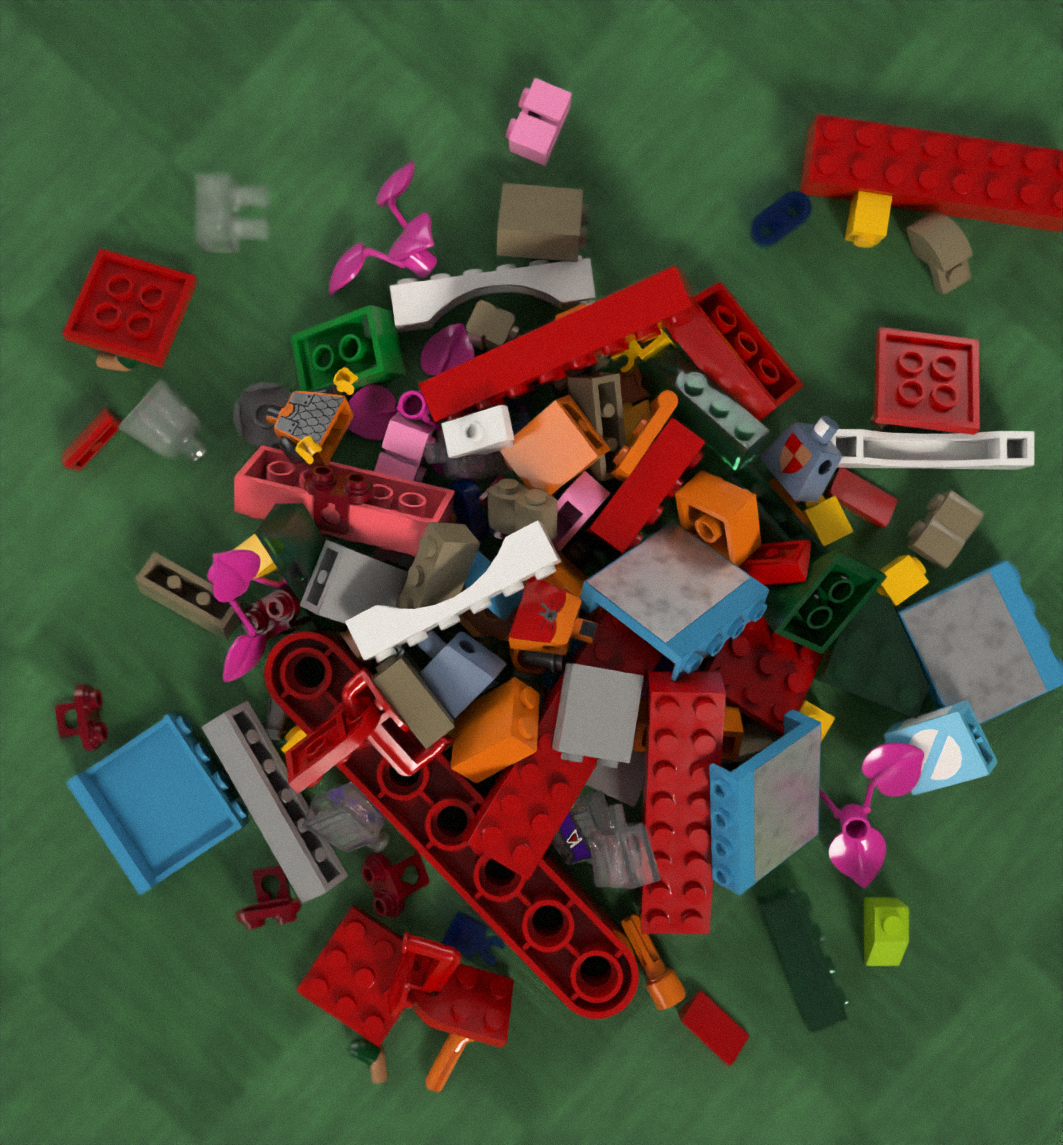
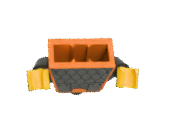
M343 367L336 373L333 383L327 387L308 392L297 390L292 393L285 407L276 404L269 406L266 420L269 424L274 425V431L280 440L279 446L291 463L298 465L304 462L308 464L315 462L319 465L327 466L354 417L345 395L353 394L355 388L351 384L358 380V376L348 368Z

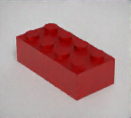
M719 281L694 296L700 311L692 314L694 317L692 322L678 328L670 325L666 326L671 338L680 344L688 354L692 364L712 384L715 393L721 396L732 409L735 418L749 430L801 389L804 384L723 283Z
M672 417L645 452L630 476L625 479L593 522L587 533L604 546H608L618 556L637 546L644 537L639 531L644 525L648 527L652 525L664 510L659 504L664 498L669 500L684 483V480L680 478L684 471L689 473L704 456L705 453L700 449L705 444V441Z

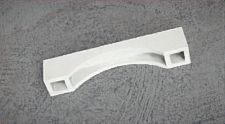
M578 255L577 262L562 261L549 263L548 260H536L530 262L527 267L516 268L514 264L498 266L496 271L483 273L482 269H470L464 271L463 276L450 277V274L442 273L431 276L430 280L417 282L415 278H406L397 281L398 285L390 286L394 321L399 333L432 328L442 316L457 305L475 297L492 293L512 292L530 295L547 301L561 310L571 309L582 303L587 306L594 303L596 298L590 258L582 259L581 255Z
M838 429L830 440L842 455L837 468L1018 470L1034 466V431L977 432L975 435L963 433L914 434L864 429Z
M537 520L505 537L497 556L487 571L472 586L455 597L436 605L416 609H400L386 605H375L345 621L363 659H376L377 663H380L390 656H395L397 654L396 647L406 642L411 647L429 638L427 631L437 626L444 630L460 622L461 620L458 615L469 609L475 614L491 606L492 602L490 599L503 592L504 596L508 597L524 588L523 581L533 576L537 580H541L557 571L554 565L562 561L543 524Z

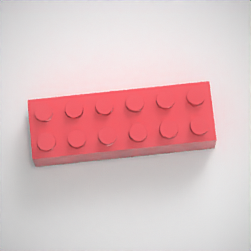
M264 445L259 447L234 477V512L245 514L254 519L278 522L288 527L294 526L311 530L316 534H327L344 538L349 542H360L377 546L382 550L406 553L413 557H416L419 541L424 536L428 522L451 523L454 490L330 461L327 466L333 469V473L342 475L349 473L364 474L374 487L373 498L366 503H350L349 531L347 534L343 535L316 529L314 527V495L308 493L304 485L306 475L311 473L312 469L315 466H319V464L315 462L312 464L307 462L298 465L293 464L281 449ZM329 503V506L323 509V516L328 522H340L341 518L335 510V504Z

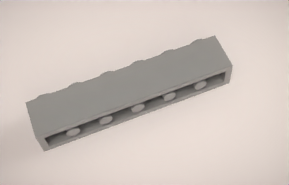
M247 700L224 712L202 726L204 733L301 903L327 893L348 877L301 792L297 794L288 784L287 768L249 701ZM314 823H317V824H315V825H313V826H311V827H309V828H306V827L309 826L310 824L312 825V824H314Z

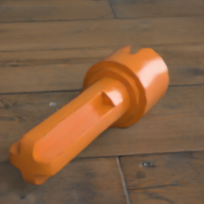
M637 913L628 915L621 921V925L648 976L645 986L657 1010L661 1011L670 1008L685 998L686 991L675 970L665 967L649 934H641L639 915Z
M449 1033L425 1079L426 1087L429 1090H433L436 1093L442 1091L466 1044L475 1040Z

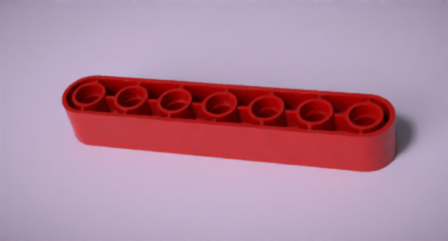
M311 630L291 634L273 647L266 660L264 679L272 699L308 735L344 707L341 693L345 683L363 668L374 675L377 673L357 659L345 640L339 635L325 630ZM307 657L318 659L324 666V679L317 686L309 685L301 678L300 666ZM368 686L356 694L359 698H370L372 701L376 699ZM391 717L383 722L412 755L424 747L411 729L404 732ZM368 739L353 751L351 757L346 762L336 765L571 1011L585 1018L604 1019L618 1014L629 1005L637 991L639 972L628 936L546 850L529 880L515 872L509 878L499 880L493 878L487 872L486 864L491 857L469 845L464 840V833L490 791L481 781L475 783L451 769L452 751L450 749L447 751L443 750L437 757L420 769V776L417 780L408 783L396 778L391 764ZM448 806H457L466 813L468 823L461 830L450 831L441 824L439 819L440 811ZM547 905L556 907L561 912L562 919L555 927H540L533 919L537 909ZM591 956H602L609 962L607 971L599 976L586 975L581 970V965L586 958Z

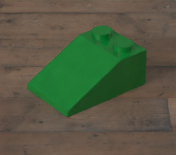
M368 305L290 335L301 391L308 392L331 385L336 373L343 367L348 368L358 376V380L351 384L354 386V390L368 385H380L406 376L394 314L391 310Z

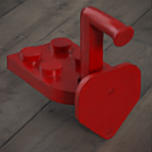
M363 668L351 677L343 687L341 694L344 707L285 752L288 784L297 794L306 787L315 786L323 778L325 772L334 765H341L351 757L353 751L366 739L372 743L400 775L411 776L443 752L448 745L453 744V739L446 733L427 749L423 747L412 755L383 722L391 717L404 732H407L410 728L372 681L375 675ZM368 686L376 699L372 701L370 698H359L356 694Z
M405 932L402 945L403 954L387 996L389 1014L396 1017L402 1007L413 1008L417 1016L432 1028L503 1048L508 1038L514 979L460 963L461 953L456 948L426 938L409 935V932ZM416 953L434 958L433 961L425 964L419 972L413 970Z

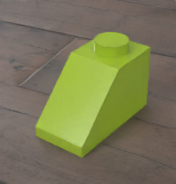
M864 897V965L899 966L909 943V907L897 897Z

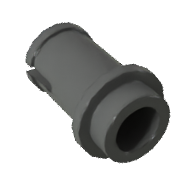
M524 650L523 662L528 665L532 664L550 668L552 673H559L560 671L564 672L566 663L570 662V653L568 651L567 655Z
M268 698L266 725L263 728L271 740H284L285 734L289 731L285 729L287 714L272 698Z

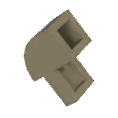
M934 210L906 228L913 255L929 264L936 292L944 296L972 279L967 259L973 256V252L966 236L953 220Z

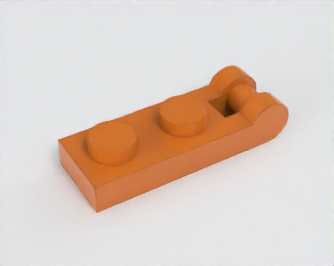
M665 390L650 403L649 410L651 415L647 420L643 417L640 419L631 432V435L635 438L630 446L623 445L613 458L612 462L616 466L611 475L621 482L630 476L676 408L678 398L674 392Z

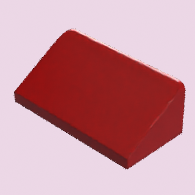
M104 408L63 452L61 456L63 465L68 469L81 471L123 426V422L109 409Z
M845 468L837 470L823 494L827 498L836 495L842 507L878 528L887 527L898 499Z
M810 540L762 544L739 568L763 585L805 582L808 576L811 542Z
M701 989L678 1012L680 1021L729 1067L734 1063L750 1037L741 1026Z

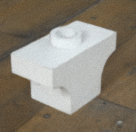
M498 405L442 423L448 458H458L474 454L486 455L513 446L514 435L508 406Z

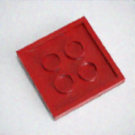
M99 248L62 335L65 340L163 368L198 283L196 276Z
M880 327L876 333L874 422L975 435L980 429L979 340Z
M761 616L758 621L753 622L751 620L747 623L737 638L733 639L730 637L727 639L720 651L710 657L703 672H721L726 691L725 702L732 707H739L740 712L779 737H783L784 715L792 709L799 711L825 652L820 654L774 633L764 617Z
M353 904L299 984L296 992L380 1047L405 1009L402 1007L397 1016L394 1017L389 1014L387 996L403 954L402 945L404 937ZM416 953L413 970L419 972L425 964L433 961L434 958Z

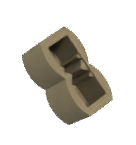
M510 478L502 479L487 489L488 524L492 529L511 535L538 520L543 524L551 540L557 536V499L541 489L529 490L525 485Z
M953 490L943 492L942 494H935L926 506L929 512L923 522L918 520L907 535L911 538L907 547L938 569L948 568L984 515L983 511Z

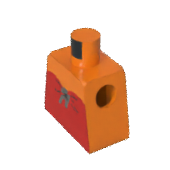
M533 576L527 581L509 635L510 648L567 655L572 638L592 644L598 623L579 618L582 601L579 597L543 580H537Z

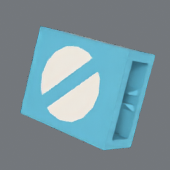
M968 700L896 722L884 734L885 744L906 743L920 748L925 754L919 781L911 790L913 796L987 776L998 763Z

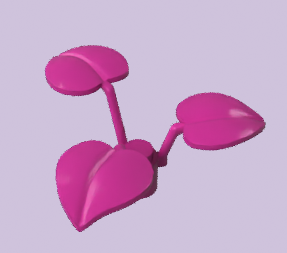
M411 160L386 180L376 200L380 207L388 203L389 208L404 229L402 235L391 246L388 255L369 247L365 248L362 242L346 251L335 265L330 278L329 293L332 297L335 291L342 288L358 274L365 258L368 256H374L392 263L401 270L407 267L420 279L425 278L434 269L437 257L426 249L434 246L431 234V216L424 212L407 223L396 207V198L405 192L412 180L415 169L414 160Z
M461 323L450 325L437 332L428 340L423 347L420 358L421 367L426 373L438 375L476 357L474 347L469 343L465 326ZM368 385L361 388L348 402L354 414L348 429L366 439L384 440L389 421L397 412L407 418L414 420L422 419L430 426H435V430L441 436L436 437L437 442L435 446L437 447V456L440 461L430 462L434 470L448 478L467 481L477 479L482 467L483 455L481 454L479 470L478 465L472 466V469L471 466H469V469L468 466L463 468L461 466H454L453 473L451 471L452 467H450L448 472H445L439 439L445 442L443 428L430 418V411L421 389L418 392H405L400 397L396 408L395 396L389 389L381 385Z
M239 549L212 555L213 565L208 571L207 578L213 583V595L219 602H229L247 628V635H241L236 638L227 653L223 670V681L225 683L231 682L252 670L261 660L267 644L266 636L262 633H256L254 626L235 598L246 592L251 580L277 589L291 590L297 598H300L306 591L321 554L320 552L305 550L295 555L286 566L282 581H273L264 577L253 579L258 573L261 563L260 556L254 551Z
M886 743L873 748L867 753L863 759L861 769L863 774L872 781L867 786L862 806L849 804L840 810L820 788L819 797L833 812L834 817L839 819L842 832L836 834L829 845L830 859L839 871L853 879L862 888H866L876 877L886 855L885 839L877 829L870 826L867 816L871 812L870 804L873 790L877 785L882 794L898 797L909 793L916 786L921 775L922 761L925 754L920 748L913 745Z

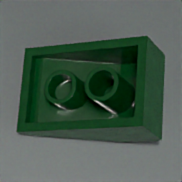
M835 548L809 564L808 576L805 582L777 584L764 602L767 608L762 616L774 633L823 654L887 576L872 566Z

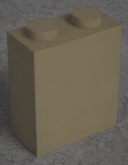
M503 183L497 227V255L577 262L579 248L586 247L587 227H581V225H587L589 204H582L583 190Z
M406 650L400 655L390 656L383 662L378 663L379 665L375 667L378 672L372 681L425 749L455 727L456 718L454 719L421 678L420 672L422 670Z

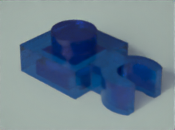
M460 910L454 916L441 942L456 948L461 954L470 959L474 952L478 951L481 953L482 959L491 965H495L497 957L490 954L488 948L492 945L498 946L501 949L505 947V941L501 937L496 935L487 937L484 935L487 925Z

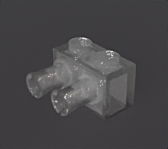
M196 174V242L205 252L239 253V240L268 241L269 233H266V231H269V223L267 218L239 219L240 207H269L270 201L266 200V198H270L268 186H238V183L235 182L230 174Z

